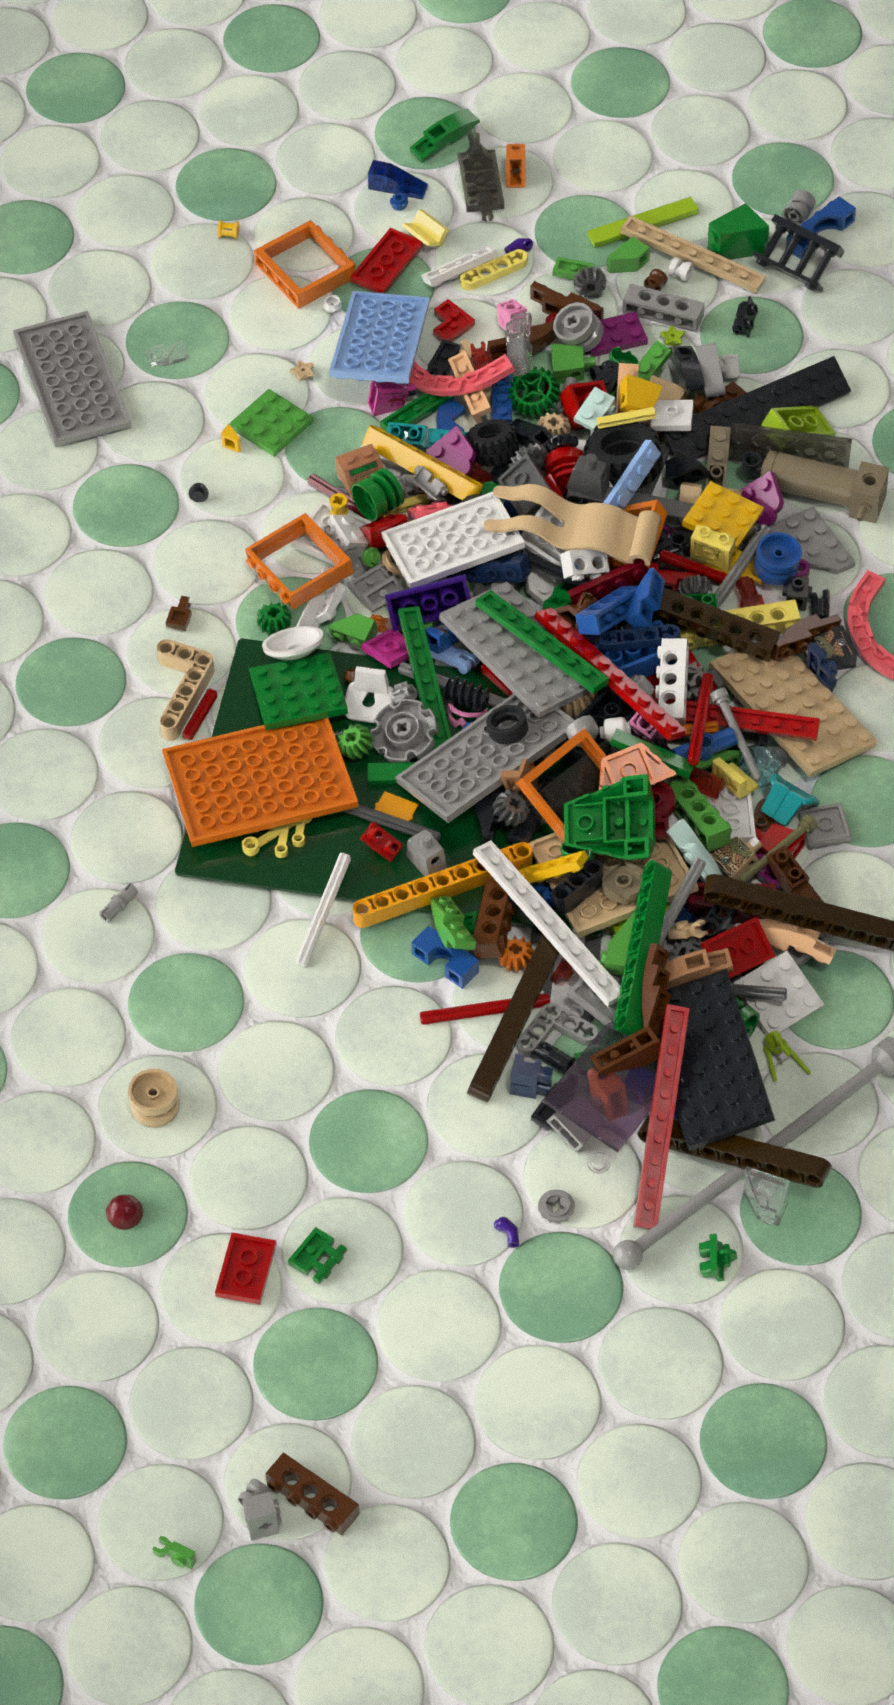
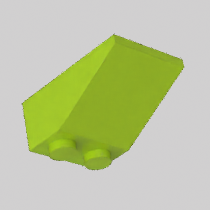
M813 406L771 408L761 424L768 437H770L777 450L781 453L798 452L829 439L836 434L819 409Z

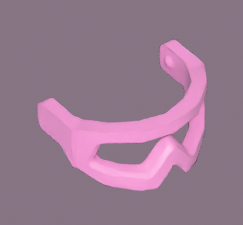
M451 700L448 703L447 709L450 723L454 727L461 725L462 728L466 724L463 717H476L478 719L488 712V708L484 712H462L454 707V703ZM452 712L462 717L456 721L452 716Z

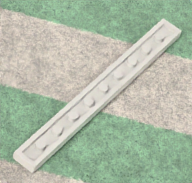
M491 840L475 848L473 855L604 1004L608 1007L616 1003L621 986Z

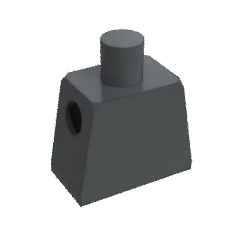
M592 453L586 456H579L566 489L603 500L610 486L607 464L597 460V456Z

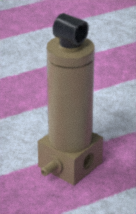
M773 450L768 452L765 459H762L761 455L755 451L746 452L742 456L741 473L746 479L753 480L769 471L774 472L781 492L849 507L850 518L877 523L887 495L889 467L861 461L859 470Z

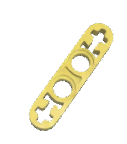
M514 250L461 274L460 285L464 290H474L520 270L528 264V254L524 250ZM500 264L507 265L506 268H499L497 266ZM487 271L491 274L484 276L481 273Z

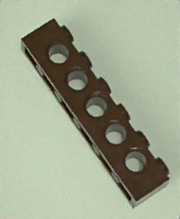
M666 588L663 590L660 610L654 612V618L661 620L664 624L676 625L682 631H689L700 638L710 639L721 646H728L739 653L749 654L761 661L770 662L776 643L780 638V632Z

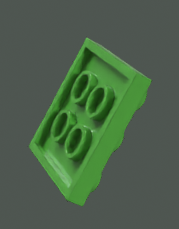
M268 389L232 420L229 425L236 433L275 457L314 422L312 415L271 389Z

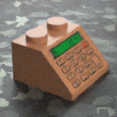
M372 443L335 457L336 473L351 498V487L353 484L363 478H368L376 470L384 468L381 458Z

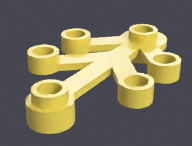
M313 818L266 829L270 831L259 838L247 837L242 841L243 852L247 856H255L261 846L279 836L278 845L275 846V855L278 858H285L288 855L287 840L289 829L296 825V832L292 836V844L295 847H302L305 844V824L311 822Z

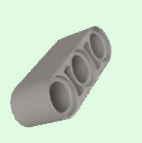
M716 342L696 346L705 383L706 398L726 394Z

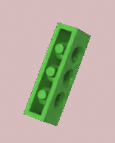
M681 777L666 783L673 789L677 804L674 813L679 819H684L708 852L730 843V835L732 833L730 824L727 821L725 822L720 816L719 811L713 808L708 798L701 794L694 782H691L689 778Z

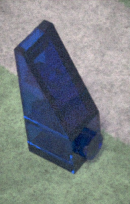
M373 160L368 171V189L391 194L402 193L407 197L423 200L428 189V183L392 163Z

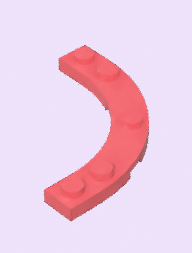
M505 354L488 365L466 373L464 377L459 378L444 375L433 376L414 362L409 385L414 384L416 390L430 395L458 396L489 387L515 372V369Z
M867 570L853 590L849 600L847 611L848 632L855 649L864 661L882 675L894 680V655L876 643L868 622L870 606L884 586L886 578Z

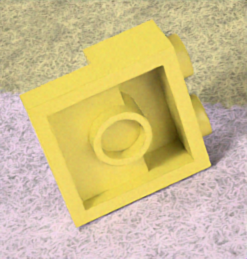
M697 525L691 536L690 559L726 572L729 571L732 554L735 550V538L727 533L713 531L708 526Z

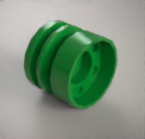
M386 468L376 470L368 478L361 479L351 487V495L357 509L370 521L378 520L386 515L387 511H392L404 503V492L398 479Z

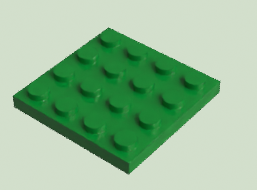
M330 652L249 668L265 730L348 714V707Z

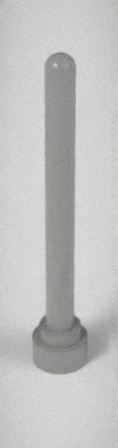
M726 688L717 689L710 694L714 704L720 706L729 727L734 730L738 747L753 779L760 781L762 776L727 703L729 701Z

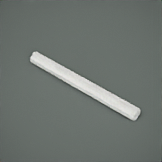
M340 853L296 959L298 966H308L351 858L349 854Z

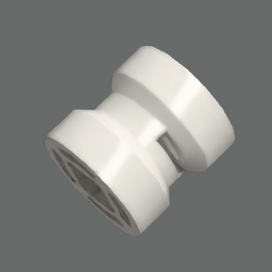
M674 257L669 266L668 274L673 277L679 276L681 280L688 281L692 276L694 263L689 261L683 262L681 258Z

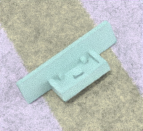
M680 819L667 830V834L681 851L688 864L692 865L696 858L706 862L705 868L699 877L703 883H705V878L710 874L726 876L684 819Z

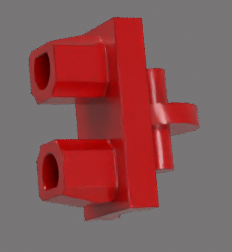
M374 821L369 824L368 829L360 838L361 841L388 862H392L403 846L401 842Z

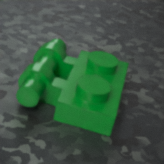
M315 1227L288 1259V1264L306 1276L313 1269L317 1273L312 1279L315 1283L320 1284L323 1279L329 1277L331 1269L343 1260V1255L347 1248L340 1244L337 1249L331 1247L334 1244V1238ZM324 1255H327L329 1259L323 1265L319 1261Z

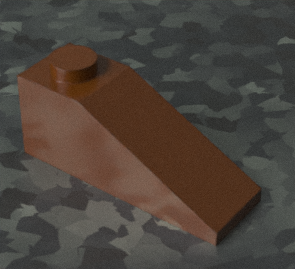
M647 1026L590 1056V1060L600 1074L645 1067L658 1060L660 1041L651 1028Z

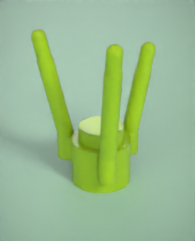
M772 1031L764 1037L766 1046L763 1047V1050L767 1056L773 1082L777 1081L771 1055L772 1052L774 1054L784 1052L786 1056L791 1055L807 1074H811V1071L791 1049L779 1031Z

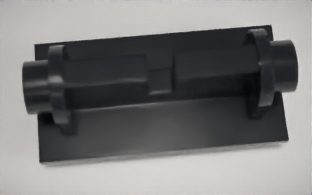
M751 296L748 297L747 301H742L738 305L737 318H735L732 326L734 334L745 333L747 338L750 337L751 330L754 328L755 316L758 313V307L753 302Z

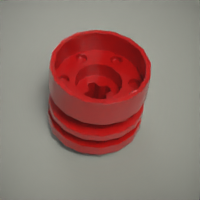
M571 446L554 449L544 459L546 476L548 474L554 476L564 499L567 495L568 489H566L573 468L579 456H584L582 450Z

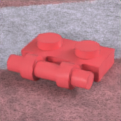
M435 501L429 505L418 504L414 505L413 508H407V514L411 516L412 520L454 505L447 504V501Z

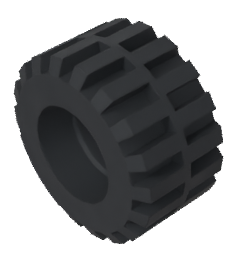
M485 420L471 427L466 434L467 440L476 451V458L473 462L476 465L479 464V466L491 467L505 464L511 460V457L517 456L515 452L520 449L515 426L508 420Z

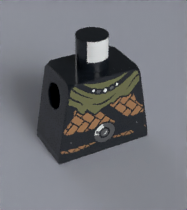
M843 625L813 638V643L815 642L826 651L827 661L833 660L836 662L838 670L856 667L857 653ZM808 651L804 652V657H805L806 663H807V652H808Z

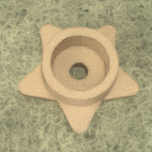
M298 360L297 366L291 368L290 373L296 374L299 381L307 380L315 376L312 371L314 363L305 364Z

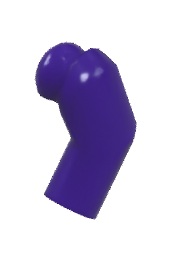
M517 238L506 246L504 251L506 254L518 249L529 251L533 247V241L530 238Z
M499 1217V1219L495 1220V1229L499 1232L504 1230L507 1233L508 1246L511 1248L518 1247L519 1235L517 1226L507 1217Z

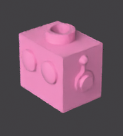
M511 299L496 305L499 326L505 331L515 335L521 332V328L529 327L527 308L519 302Z
M637 712L629 720L633 733L641 736L643 740L649 743L651 740H654V742L657 739L663 740L664 736Z

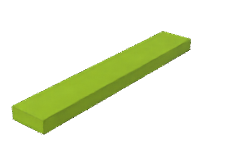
M690 196L633 215V217L655 227H660L699 214V208ZM628 217L588 230L587 237L593 247L597 248L627 238L628 236L621 234L620 231Z

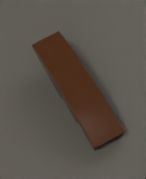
M650 943L642 985L644 1028L649 1026L656 1036H660L666 1005L669 1004L672 995L666 991L671 973L664 969L669 952L659 944Z

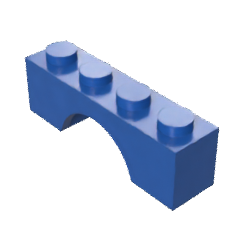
M839 196L835 200L830 201L823 209L817 211L810 219L802 222L800 226L816 234L827 229L843 231L855 222L856 207ZM790 233L786 237V248L792 239V234ZM804 240L798 242L792 254L801 260L809 246L808 242Z

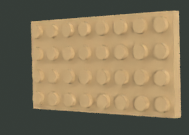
M735 650L709 663L710 670L715 669L724 685L747 709L820 718L821 722L817 741L771 735L809 778L873 749L877 745L878 741L839 699L818 680L811 669H808L806 664L796 654L775 661L771 658L770 662Z

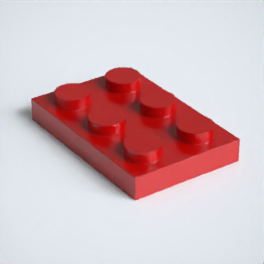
M758 917L752 918L700 943L702 949H706L707 953L728 948L734 971L728 972L730 978L776 957Z
M231 1233L215 1296L261 1305L277 1246L276 1240Z

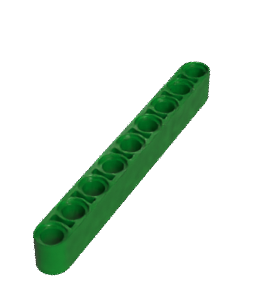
M650 860L643 869L614 1019V1029L626 1036H630L644 1027L642 985L645 963L650 943L659 944L672 878V870L655 860Z

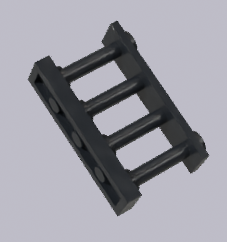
M775 214L771 221L776 226V230L762 255L755 251L752 254L756 259V263L765 268L768 265L804 283L805 287L813 292L815 290L822 292L824 288L818 283L831 258L835 256L842 258L845 251L840 245ZM785 232L792 234V239L779 262L769 259L782 234H785ZM804 240L808 242L809 246L794 271L785 265L798 242ZM821 248L825 250V255L812 278L810 279L802 275L815 249Z

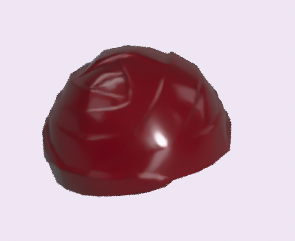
M129 1194L119 1195L108 1204L106 1217L113 1227L122 1230L130 1229L141 1221L144 1209L136 1197Z

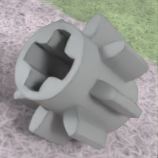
M405 474L398 480L405 498L418 495L419 491L422 490L412 485V480L407 477L410 474Z
M407 681L393 686L395 690L392 691L391 698L395 705H398L401 699L417 698L416 688L412 684L408 685Z

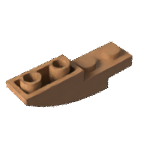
M728 948L707 953L706 949H702L666 962L664 969L671 973L666 990L725 969L728 972L734 971Z

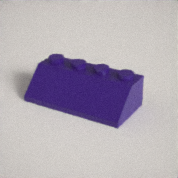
M465 574L385 595V602L393 631L402 629L398 611L401 608L419 606L424 624L440 620L441 612L471 599Z

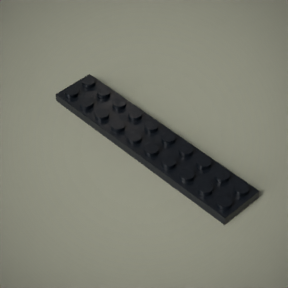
M835 356L693 415L691 431L660 432L672 457L684 454L696 459L708 454L711 426L731 427V444L736 442L734 441L735 436L747 437L764 430L761 424L771 408L818 407L849 394L851 389Z

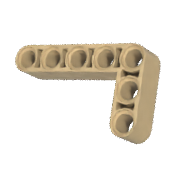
M164 639L157 644L159 663L162 666L185 673L160 718L162 737L165 740L173 741L180 736L215 670L211 653L176 641Z

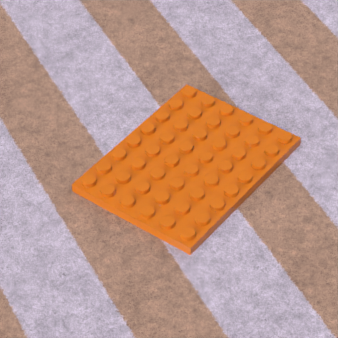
M329 718L265 730V726L261 725L162 749L163 758L192 847L359 807Z

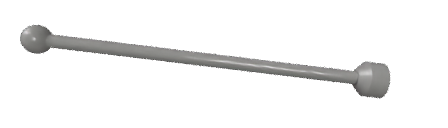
M888 1036L872 1048V1063L765 1143L783 1147L878 1074L894 1076V1038ZM732 1167L637 1240H623L619 1242L613 1251V1259L616 1265L624 1270H631L639 1266L645 1250L750 1171Z

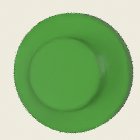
M370 547L363 552L362 562L369 568H373L380 563L381 556L377 548Z

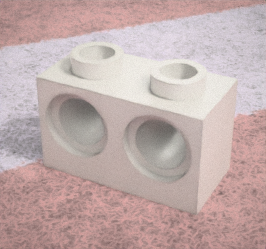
M591 549L569 550L560 554L564 579L572 578V581L584 580V577H590V580H593L610 572L606 553ZM574 562L577 564L578 570L575 568Z

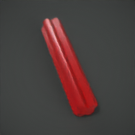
M209 688L205 692L182 732L184 739L192 740L217 698L216 690Z

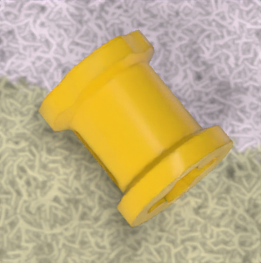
M219 220L218 237L232 236L234 239H238L240 231L239 221L226 223L223 220Z
M336 493L330 497L329 503L332 507L330 515L348 514L346 507L348 499L344 494Z

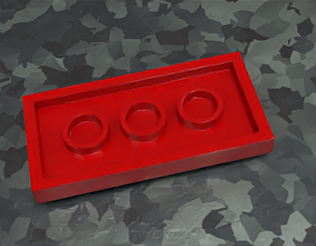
M390 227L350 276V282L373 292L385 294L422 249L423 242Z

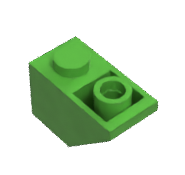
M631 237L626 242H623L614 253L612 252L608 256L607 272H637L650 261V247Z
M357 613L328 626V630L335 641L350 643L357 649L362 648V643L374 638L379 630L374 619Z

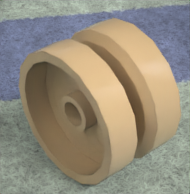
M147 1069L133 1077L128 1088L133 1117L139 1123L149 1127H159L172 1121L179 1112L180 1105L175 1079L168 1072L161 1069Z

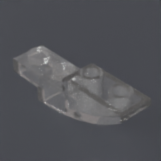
M529 311L511 316L510 322L506 324L507 357L515 369V372L510 374L512 377L524 375L530 372L533 347L530 343L532 316Z

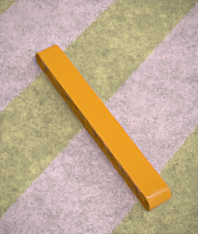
M520 842L500 849L517 870L532 866L533 850L530 844ZM475 858L356 901L352 907L353 922L360 928L369 927L430 905L431 897H452L486 885L487 877L492 876Z

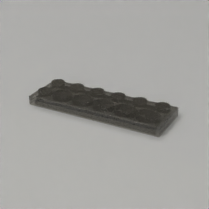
M732 422L728 460L742 462V456L749 451H755L761 455L762 459H765L768 452L773 450L849 468L852 439Z

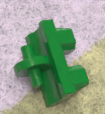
M716 1233L709 1234V1241L699 1243V1252L702 1258L710 1257V1261L700 1263V1273L703 1277H715L718 1282L725 1281L724 1267L731 1266V1262L737 1259V1252L730 1249L729 1244L723 1245L722 1242L718 1241Z

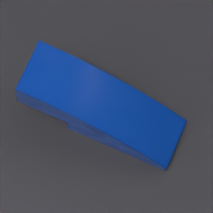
M654 567L650 568L643 577L629 604L625 620L632 628L650 627L653 612L660 610L665 580Z

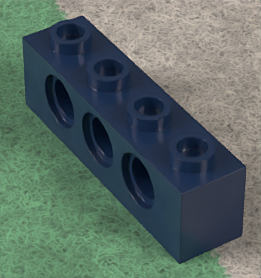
M509 553L446 576V579L465 574L468 583L524 582L532 572L528 553Z

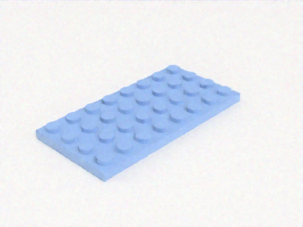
M353 291L331 363L330 377H336L337 379L349 378L358 381L372 380L380 383L395 382L396 384H409L429 308L430 297Z

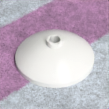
M313 626L292 627L276 632L266 638L262 648L264 653L272 658L296 660L306 657L316 650L323 642L324 634L321 629Z

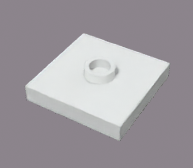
M657 400L654 407L656 418L651 419L652 429L655 431H691L694 400Z

